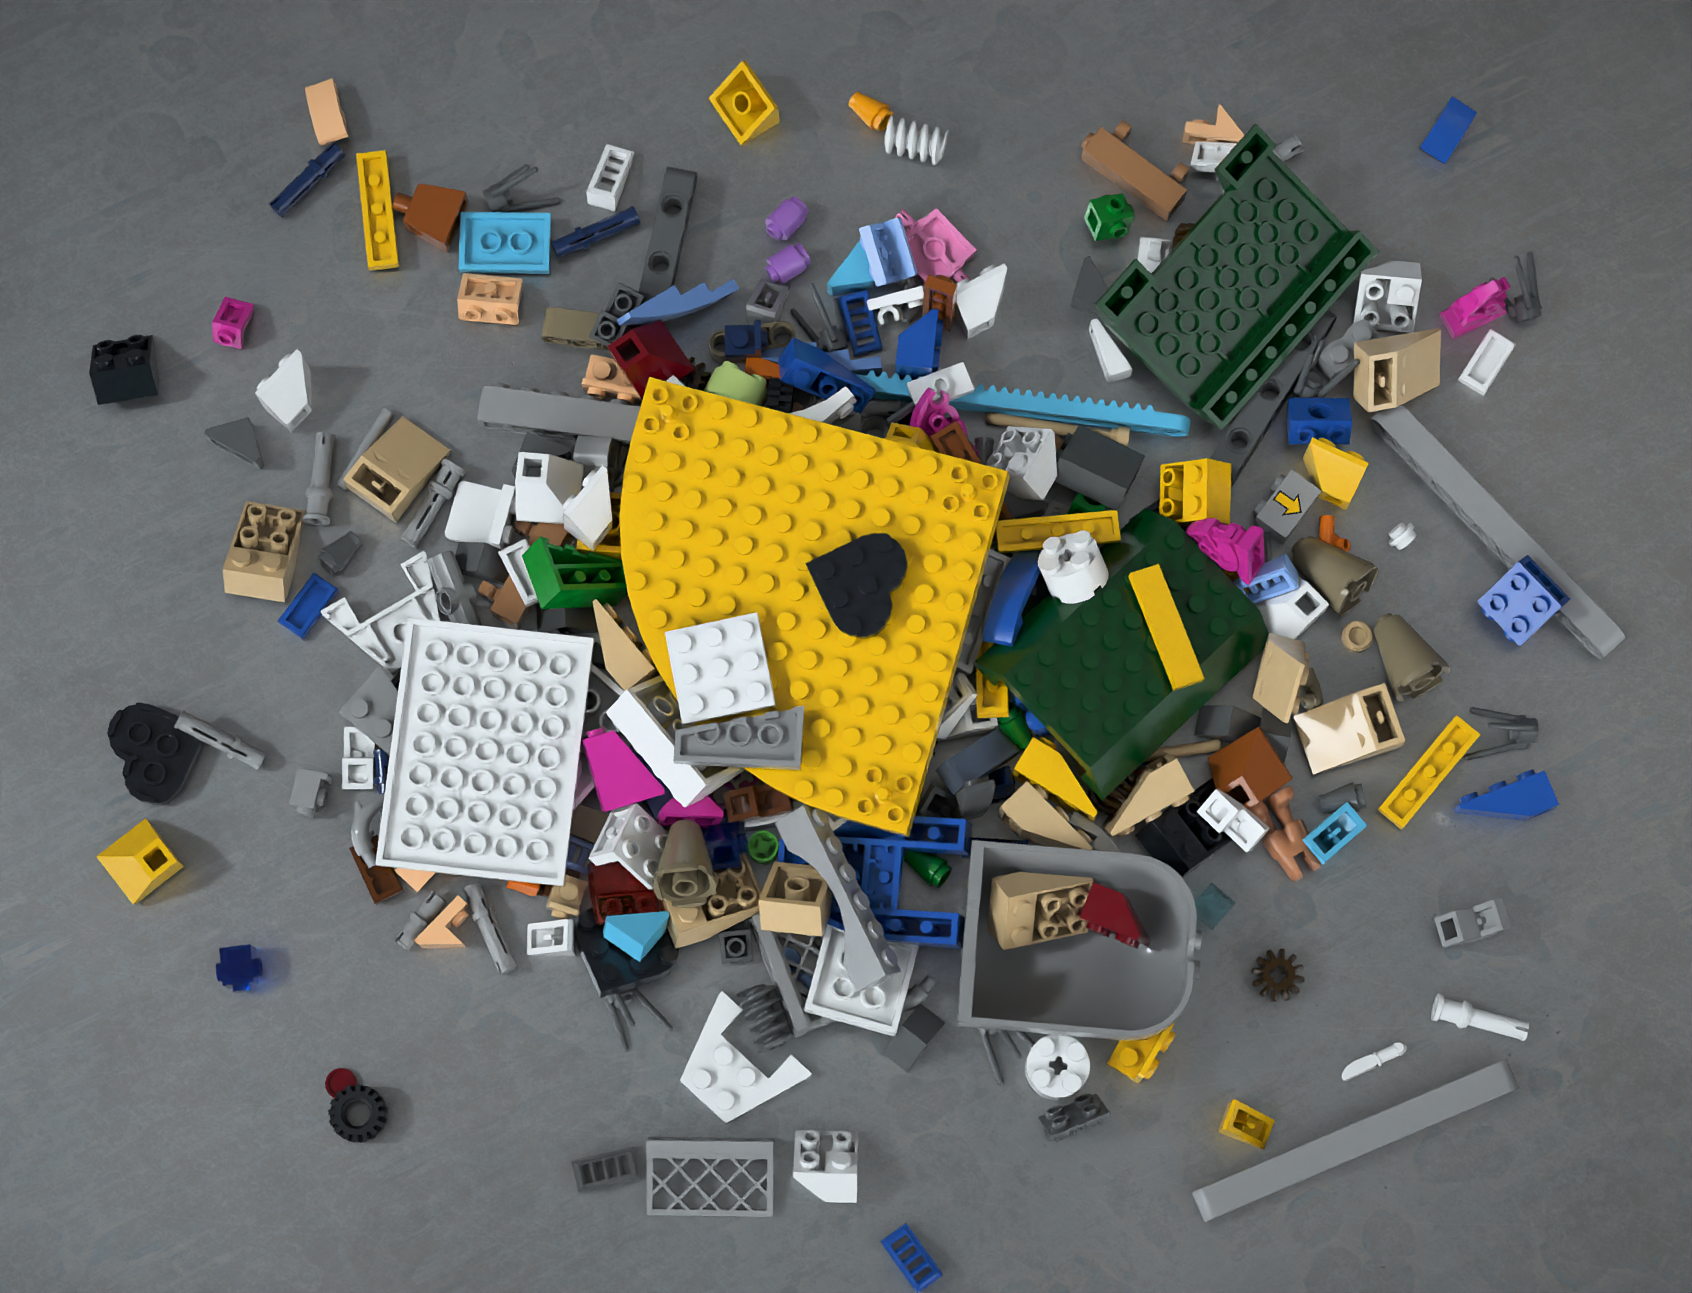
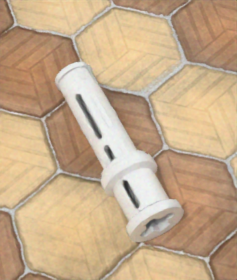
M1438 993L1432 1007V1021L1437 1022L1438 1019L1455 1023L1458 1028H1466L1469 1025L1520 1039L1521 1041H1525L1528 1032L1525 1031V1029H1529L1528 1021H1521L1473 1008L1469 1001L1464 1000L1462 1003L1444 998L1443 994Z

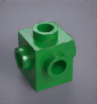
M1123 193L1103 195L1100 198L1090 199L1084 220L1095 241L1109 238L1118 239L1128 235L1135 218V213L1132 205L1128 204Z

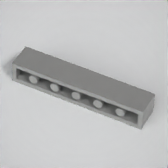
M493 382L491 386L483 385L477 421L480 428L522 434L530 432L538 436L576 441L578 436L612 437L620 444L621 448L624 446L629 448L640 407L629 405L627 401L612 399L610 403L599 401V398L591 395H582L581 398L569 397L568 393L562 391H552L551 394L539 393V390L533 387H521V390L510 389L509 385Z

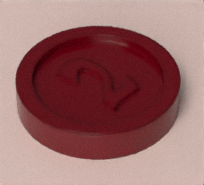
M345 1068L334 1069L328 1074L325 1081L326 1090L333 1098L337 1096L336 1093L339 1090L342 1091L349 1085L355 1086L357 1084L354 1073Z

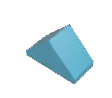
M860 241L828 281L827 293L831 296L856 293L867 289L868 291L874 290V280L869 272L870 263Z
M1346 802L1315 827L1302 841L1318 860L1324 864L1367 827V824L1350 804Z
M661 911L606 916L603 929L604 938L640 962L666 932L669 912Z

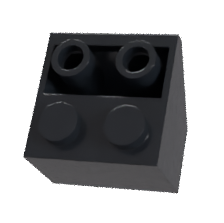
M134 335L120 341L104 340L92 346L89 375L98 405L158 395L159 374L152 335Z

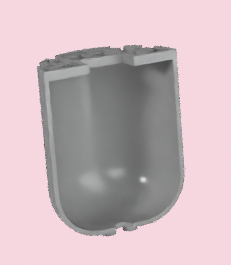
M972 840L961 957L957 1026L1134 1041L1157 1035L1178 1019L1191 996L1193 980H1199L1200 961L1194 960V949L1200 950L1202 931L1196 930L1197 917L1193 895L1184 879L1173 868L1153 857L1139 854ZM1017 872L1092 878L1094 883L1120 892L1129 898L1151 940L1149 947L1140 944L1138 949L1116 940L1115 933L1111 932L1110 936L1106 937L1088 929L1087 933L1003 950L987 930L992 877Z

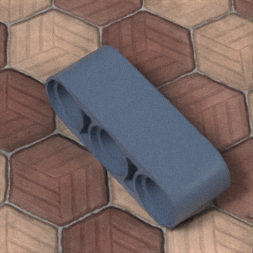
M997 728L946 760L935 771L951 793L956 796L955 794L964 788L963 783L976 778L983 779L1012 760L1020 753V750L1000 728Z

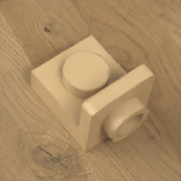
M565 874L564 887L552 886L546 909L552 910L551 916L560 920L570 919V917L577 918L588 882Z

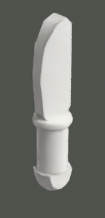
M1394 1042L1393 1045L1355 1060L1344 1069L1342 1080L1348 1081L1376 1068L1377 1065L1382 1066V1063L1397 1056H1402L1406 1052V1045L1403 1042Z

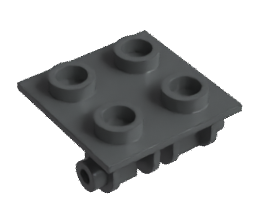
M1095 1093L1093 1095L1083 1094L1077 1097L1073 1103L1064 1107H1051L1045 1111L1044 1115L1038 1118L1045 1128L1044 1132L1048 1141L1055 1140V1142L1069 1137L1070 1131L1075 1135V1129L1080 1128L1081 1131H1084L1085 1125L1089 1129L1102 1124V1120L1111 1114Z

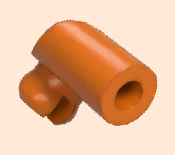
M1332 515L1319 516V540L1349 552L1351 548L1349 540L1343 539L1334 533L1335 517Z

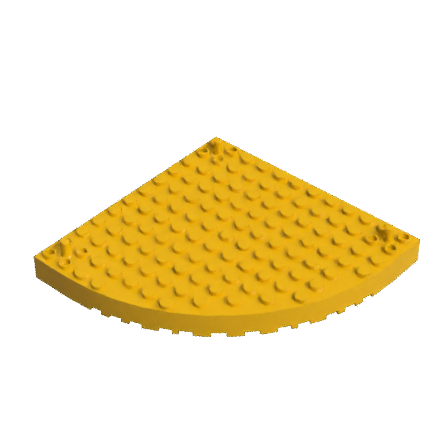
M649 377L632 434L623 474L620 505L621 557L628 596L640 634L658 672L678 701L665 632L757 612L776 706L696 723L697 726L733 721V719L741 717L749 718L765 715L764 713L772 711L791 710L793 707L804 705L801 770L743 768L773 789L805 805L848 821L909 837L1010 479L1008 471ZM872 533H886L895 539L905 551L908 562L906 576L901 586L890 594L893 610L886 628L873 637L865 639L850 637L841 632L831 619L805 563L861 536Z

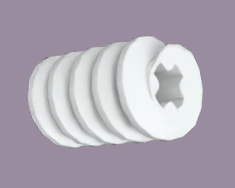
M891 115L884 139L886 153L890 154L896 146L897 155L900 157L908 150L909 159H914L919 152L921 162H926L931 155L932 165H937L944 155L949 130L946 131L943 137L940 136V130L937 126L931 134L928 132V124H924L921 130L918 131L916 121H912L910 126L906 128L904 118H901L898 124L894 125L893 115Z

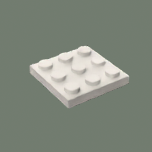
M757 612L665 632L683 725L776 706Z
M827 924L804 1012L895 1037L919 945L887 942L897 956L901 972L872 989L857 992L843 964L845 931Z

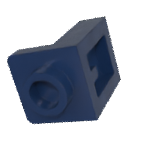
M755 320V325H725V358L762 357V348H768L767 329L761 328V320Z
M1003 766L989 774V780H994L995 784L991 804L1002 803L1016 792L1015 780L1009 766Z

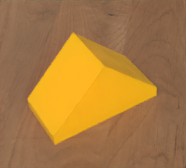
M1232 1099L1227 1105L1218 1132L1264 1150L1275 1120L1238 1100Z

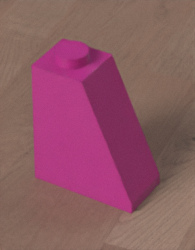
M605 727L587 732L588 738L582 740V745L602 812L665 794L662 785L615 731L606 733Z

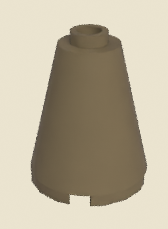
M1312 536L1306 539L1300 538L1291 550L1294 553L1292 556L1293 562L1329 603L1334 612L1341 616L1351 612L1362 601L1358 597L1363 590L1368 592L1371 589L1379 572L1373 563Z
M1388 613L1376 621L1377 625L1373 631L1396 700L1405 701L1403 696L1409 694L1413 699L1438 686L1443 681L1441 675L1444 671L1449 675L1450 667L1447 662L1400 615Z
M688 819L677 821L671 825L653 881L654 893L657 898L662 902L663 898L672 901V906L677 908H692L705 904L707 897L711 894L715 895L717 886L716 876L701 827L696 822Z

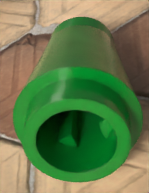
M1009 702V717H997L998 727L1019 749L1027 748L1033 738L1032 732L1028 727L1023 709L1015 703Z
M908 852L904 859L929 886L934 885L940 888L952 871V867L947 865V860L931 853Z

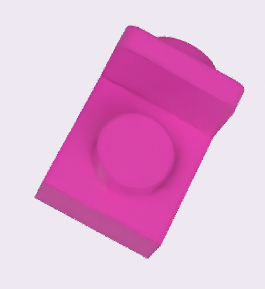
M224 297L212 321L213 341L223 346L241 349L244 344L243 333L254 313V304Z

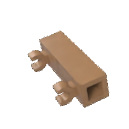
M1124 120L1119 123L1112 134L1102 127L1095 134L1089 133L1081 144L1083 148L1081 160L1167 222L1185 200L1187 189L1181 186V184L1188 176L1190 168L1180 162L1170 176L1166 175L1124 144L1132 129V126Z
M516 520L513 526L516 533L529 538V546L541 536L549 539L550 544L563 547L566 538L570 539L572 537L564 529V524L538 523L535 526L530 522ZM510 575L501 590L484 580L477 590L480 592V596L494 602L490 608L493 617L518 630L521 629L533 605L526 608Z

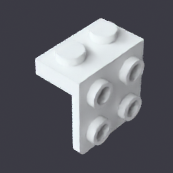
M461 481L458 484L445 529L446 538L456 542H485L503 550L505 543H510L513 533V526L510 525L513 515H516L515 486L503 484L502 490Z

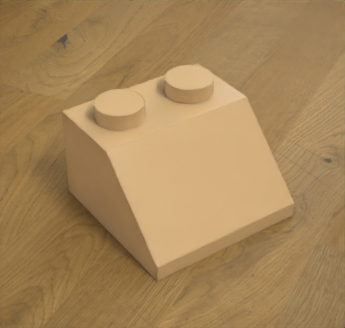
M774 861L758 900L761 930L804 934L807 936H823L830 917L833 892L826 880L812 865Z

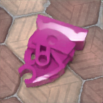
M1502 277L1499 281L1494 279L1489 283L1484 282L1474 287L1473 291L1457 299L1449 308L1439 313L1453 340L1507 313L1504 301L1507 297L1505 292L1510 288V285L1505 277Z
M927 388L913 410L910 426L922 428L931 439L930 436L958 421L968 438L966 426L960 419L959 413L952 405L948 404L949 394L941 390L940 398L937 401H933L936 392L933 388ZM947 412L950 417L945 418V413ZM972 444V446H973L974 450L976 451L977 455H979L977 449H976L975 446Z
M1206 518L1193 522L1185 530L1188 536L1194 539L1193 541L1199 546L1200 550L1217 562L1219 567L1227 571H1237L1241 580L1248 585L1251 584L1265 563L1264 532L1261 527L1250 526L1246 531L1241 525L1232 522L1229 525H1224L1217 518Z

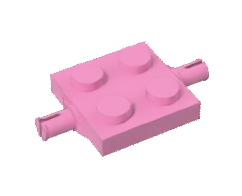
M937 208L925 218L917 221L905 209L901 210V214L899 212L895 218H901L903 226L907 229L906 236L918 272L916 276L924 284L928 274L934 277L936 275H944L950 279L954 278L957 282L969 278L962 269L977 254V250Z

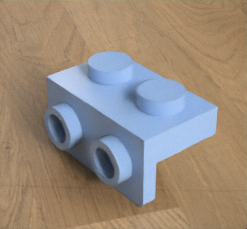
M894 218L883 223L859 228L861 234L860 243L867 254L870 263L869 272L877 287L896 283L918 274L901 218Z

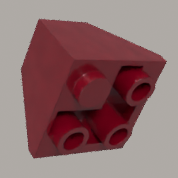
M661 320L632 329L607 346L611 356L642 400L649 377L667 381L674 375L678 380H681L695 370Z
M1093 882L1079 917L1087 922L1086 928L1106 937H1109L1111 932L1115 933L1116 940L1138 949L1140 944L1149 947L1151 940L1129 898L1120 892Z

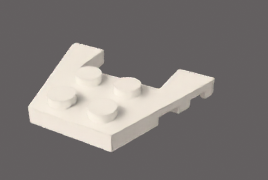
M425 551L400 564L416 591L363 623H359L345 597L320 611L324 618L392 676L397 674L402 667L408 618L441 621L432 575L427 563L428 557Z
M721 991L680 1082L725 1124H728L762 1105V1103L811 1077L812 1073L795 1057L790 1055L770 1078H767L722 1036L723 1032L743 1010Z

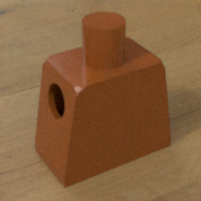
M418 184L413 197L398 192L393 200L392 209L405 213L403 223L406 230L448 253L460 225V213L465 212L469 201L464 191Z

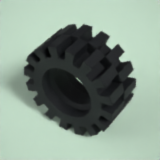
M770 378L766 408L792 413L794 386L780 381V378Z
M361 1084L349 1085L344 1090H339L336 1093L335 1099L331 1100V1109H328V1115H330L329 1122L333 1126L335 1133L350 1142L363 1143L370 1139L373 1140L378 1133L383 1131V1126L387 1123L388 1119L386 1118L388 1108L385 1105L384 1098L376 1090ZM357 1101L366 1103L370 1109L369 1120L361 1126H353L346 1117L348 1107Z

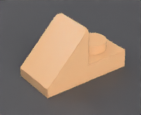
M1219 104L1215 125H1210L1209 122L1199 119L1192 120V122L1186 121L1182 143L1196 144V141L1238 143L1244 134L1222 105Z
M457 895L414 941L422 948L466 947L449 929L452 926L457 928L469 916L466 911L470 906Z

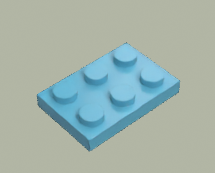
M460 213L458 268L460 273L550 274L551 213Z

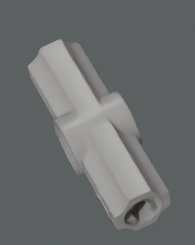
M449 550L427 559L438 588L436 603L439 610L444 615H448L450 622L482 626L475 609L477 602L475 589L470 582L464 581L453 551Z

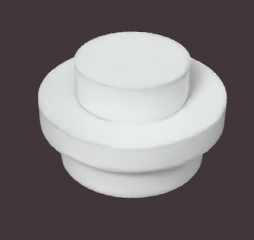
M1403 522L1398 524L1389 533L1391 539L1388 541V544L1391 547L1395 546L1398 550L1406 547L1417 536L1413 530L1414 525L1409 523L1405 526Z

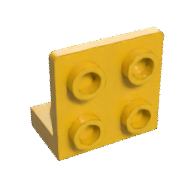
M1175 1023L1159 1034L1149 1038L1134 1041L1120 1040L1106 1065L1138 1084L1143 1078L1149 1080L1160 1063V1060L1155 1058L1159 1050L1164 1053L1176 1033L1171 1031Z

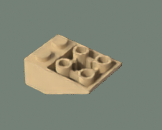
M1436 328L1354 342V360H1360V363L1354 368V399L1367 412L1396 408L1439 386L1441 329Z
M402 416L360 456L343 478V481L349 490L397 523L441 466V461L446 459L451 453V450Z
M249 501L245 502L223 566L225 593L279 602L286 601L293 579L304 525L303 515L306 514L305 510Z
M595 599L593 607L605 667L621 688L626 691L631 687L660 676L646 648L642 652L639 650L643 646L627 625L622 629L620 628V625L624 622L607 602L602 606Z
M1269 633L1255 680L1252 698L1281 721L1289 723L1291 714L1297 715L1301 701L1300 686H1305L1308 678L1309 653L1305 652V642Z
M1385 683L1357 691L1293 716L1312 775L1401 748L1406 742Z
M1165 754L1141 767L1136 774L1135 784L1127 800L1123 802L1122 806L1115 813L1108 815L1101 826L1103 831L1112 837L1116 834L1118 838L1123 837L1135 830L1133 825L1143 819L1147 823L1161 816L1163 808L1171 804L1173 807H1177L1190 799L1188 795L1194 792V789L1178 759Z
M1026 781L1000 806L998 817L1019 839L1028 840L1041 846L1093 850V847L1090 845L1092 842L1091 838L1080 828L1076 831L1068 823L1070 817L1059 806L1053 808L1046 801L1048 798L1046 792L1036 783L1032 786Z
M745 853L712 862L717 880L716 893L714 896L711 894L707 897V902L703 905L692 908H677L672 906V901L663 898L662 902L655 894L660 910L669 912L667 928L676 949L706 940L759 913L758 900L761 891Z
M1017 872L992 877L987 930L1003 950L1087 933V922L1079 917L1092 887L1093 879L1029 872Z

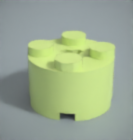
M724 361L722 366L715 368L704 389V392L762 407L767 402L768 394L766 389L767 381L757 374H751L750 376L740 371L737 365L728 361Z

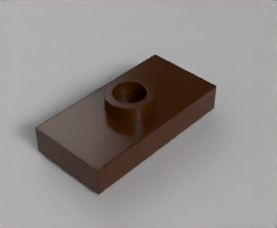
M378 835L373 836L371 839L374 846L372 850L376 856L379 841ZM354 846L349 848L376 905L404 892L394 868L376 865L368 868L362 856L357 855Z

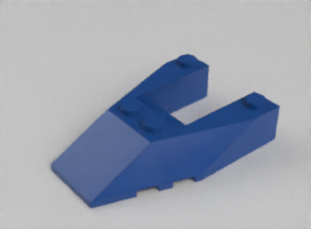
M915 816L909 837L852 821H847L833 831L842 844V851L848 864L855 870L856 880L862 892L867 895L870 901V908L875 919L883 927L884 937L887 942L963 949L964 916L959 913L900 910L899 904L904 851L970 855L972 824L968 820ZM779 839L777 862L810 865L803 858L788 851L783 839ZM833 894L830 917L827 924L845 931L841 911Z

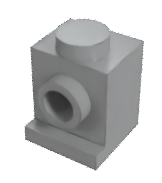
M298 767L289 804L297 809L296 814L314 818L315 813L319 811V807L325 805L328 788L324 787L325 784L331 785L333 780L329 774Z

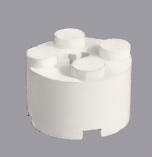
M1083 530L1061 537H1050L1044 541V549L1039 555L1038 566L1052 597H1058L1061 602L1067 604L1079 603L1095 595L1094 590L1100 585L1102 588L1106 585L1109 572L1096 541L1088 531Z
M1052 1034L1039 1039L1031 1048L1025 1063V1074L1031 1087L1040 1096L1050 1100H1064L1076 1094L1085 1084L1090 1072V1060L1085 1047L1075 1038L1066 1035ZM1056 1059L1061 1060V1065L1066 1067V1070H1061L1059 1075L1054 1074V1069L1049 1067V1064H1054Z

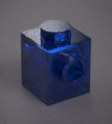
M739 822L708 825L707 837H704L713 870L741 867L743 852H748V841L746 833L741 834Z
M249 944L219 948L220 963H216V976L218 982L222 981V986L227 989L232 988V993H243L251 991V986L259 985L258 977L263 976V965L261 958L256 957V948Z

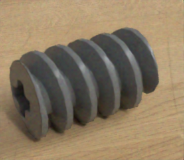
M760 984L736 994L737 997H746L740 1003V1007L742 1009H751L744 1015L745 1020L755 1021L749 1026V1032H759L753 1038V1043L764 1044L757 1051V1054L776 1049L786 1044V1041L793 1036L792 1032H782V1029L789 1022L778 1021V1017L785 1012L784 1009H774L773 1007L780 1001V998L769 996L776 989L775 985Z

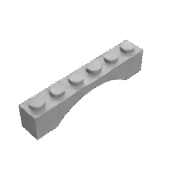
M803 805L775 823L788 851L803 858L812 865L826 880L835 895L845 929L843 964L857 992L872 989L901 972L897 956L889 947L884 937L882 925L875 919L872 913L870 901L867 895L862 892L856 880L855 870L847 862L842 851V844L834 835L828 823L827 813L820 809Z

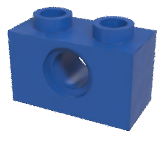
M1288 398L1286 412L1288 444H1310L1313 437L1317 440L1325 438L1335 445H1350L1352 415L1349 398Z

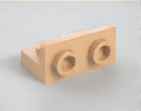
M463 273L457 298L459 319L518 325L523 278Z
M590 355L586 376L582 380V388L584 392H587V395L595 396L599 399H605V396L627 401L629 405H634L635 402L642 403V399L614 359Z

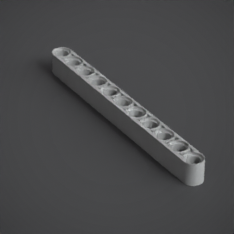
M1403 405L1396 408L1379 410L1370 418L1371 425L1381 437L1509 569L1526 555H1529L1571 600L1555 616L1594 656L1604 659L1625 639L1624 633L1615 622Z
M1504 1059L1194 1191L1192 1194L1204 1222H1207L1520 1087L1507 1059Z

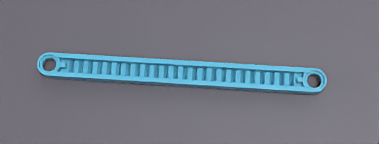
M870 370L867 376L855 374L875 389V393L871 397L872 399H900L901 403H913L906 386L907 382L912 381L910 375H906L904 380H900L897 373L891 379L887 377L886 372H882L879 377H876L873 370ZM979 384L973 393L948 403L956 410L985 414L995 412L1105 429H1118V426L1130 427V432L1169 437L1188 436L1191 422L1190 418L1183 415L1155 412L1152 405H1148L1146 410H1142L1140 404L1137 403L1131 409L1128 402H1124L1121 407H1118L1116 401L1112 400L1110 405L1107 406L1103 399H1100L1097 404H1093L1090 397L1083 403L1079 396H1076L1073 401H1069L1066 394L1059 400L1055 393H1051L1049 398H1045L1042 391L1035 397L1032 395L1031 390H1027L1024 395H1021L1018 388H1015L1011 394L1008 392L1007 387H1003L1000 392H997L994 385H991L988 391H986L983 384Z

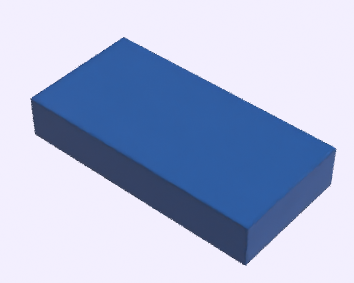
M313 572L277 622L304 640L321 618L322 613L320 611L332 603L340 592L339 589Z

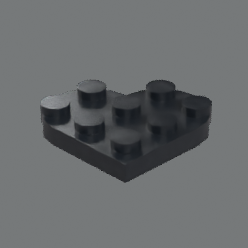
M872 533L861 536L805 563L831 619L841 632L850 637L865 639L876 636L886 628L893 610L890 594L901 586L908 568L905 551L895 539L886 533Z
M139 702L136 705L127 706L123 710H118L111 719L107 732L110 746L114 753L125 761L122 774L129 793L142 803L166 805L184 787L204 742L178 728H174L179 716L153 705Z
M595 906L579 915L575 931L576 944L599 998L658 981L669 975L671 969L676 964L679 948L676 949L667 928L664 935L639 962L604 938L603 929L605 922L600 923L598 921Z

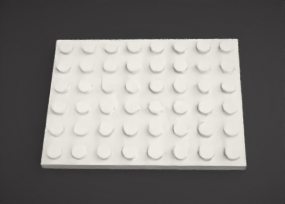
M408 618L376 866L564 887L594 638Z

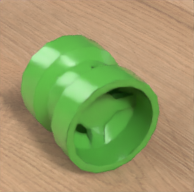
M764 830L757 831L751 835L748 841L750 858L758 865L764 866L776 861L779 844L775 835Z

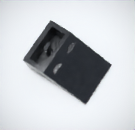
M1213 778L1189 794L1190 799L1177 807H1169L1162 812L1161 816L1148 822L1135 835L1151 857L1169 865L1182 878L1233 841L1224 831L1221 833L1216 831L1197 812L1216 789ZM1194 795H1197L1199 797V800L1197 801L1192 797Z

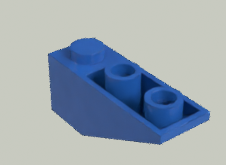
M794 337L778 360L780 381L825 400L846 386L857 401L853 404V411L856 413H862L875 393V389L820 348Z
M1534 769L1517 775L1518 781L1509 785L1504 780L1489 786V792L1478 796L1477 792H1473L1459 799L1461 804H1458L1454 811L1456 814L1526 821L1552 811L1560 804L1545 770L1535 774Z

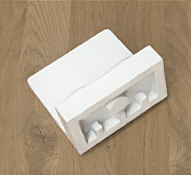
M637 803L613 809L588 859L596 866L618 861L649 890L654 889L653 881L668 832Z

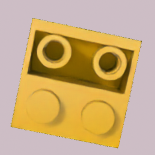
M1206 458L1160 464V515L1174 520L1179 526H1189L1195 521L1206 518H1217L1224 525L1230 524V463Z

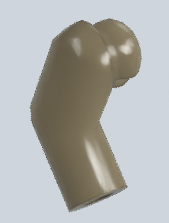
M1309 668L1308 678L1304 686L1306 694L1301 697V703L1306 710H1311L1323 704L1319 681L1314 669Z

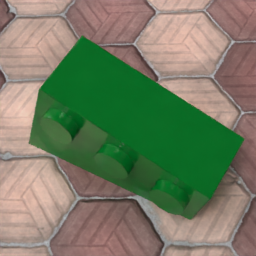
M541 536L522 555L541 609L593 607L595 599L602 606L606 602L610 606H616L628 595L622 560L592 551L589 554L574 551V546L565 544L563 547L550 544L549 539Z

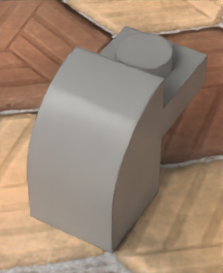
M1503 898L1493 899L1474 907L1455 910L1434 918L1443 948L1488 938L1512 928Z

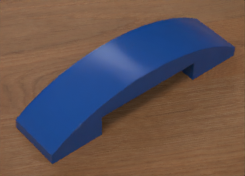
M1043 549L1019 551L1011 558L993 596L984 627L983 641L1013 646L1023 624L1021 614L1039 574H1042L1038 566V558Z

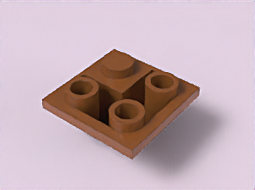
M1260 726L1208 757L1216 789L1225 792L1247 809L1259 803L1293 779Z

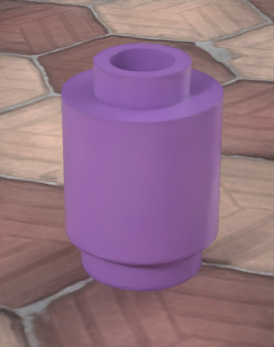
M792 196L789 200L785 199L765 219L766 231L775 240L782 239L787 241L806 221V216L809 214L808 208L797 197Z
M800 243L794 246L790 244L766 259L768 266L765 267V270L773 283L779 281L783 285L806 271V266L811 264V260Z

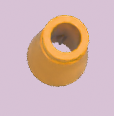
M859 91L851 97L848 103L849 107L853 109L871 130L876 129L879 132L885 130L890 116L894 115L889 105Z

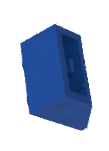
M937 309L930 310L899 334L895 373L899 375L900 380H904L906 375H910L913 381L919 376L924 377L939 371L940 349H935V347H941L944 320H938Z

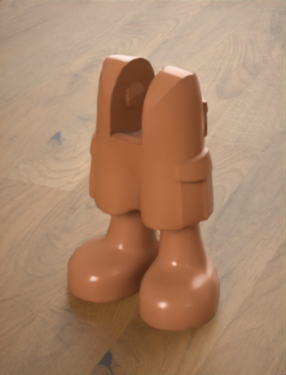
M1289 785L1265 800L1281 823L1282 830H1277L1264 801H1260L1248 810L1270 828L1265 833L1266 837L1263 838L1264 841L1262 843L1270 853V856L1275 861H1278L1288 877L1295 882L1303 878L1301 870L1293 858L1295 855L1300 853L1312 872L1319 869L1321 863L1302 841L1309 834L1302 819L1294 821L1291 815L1289 803L1294 797V791Z

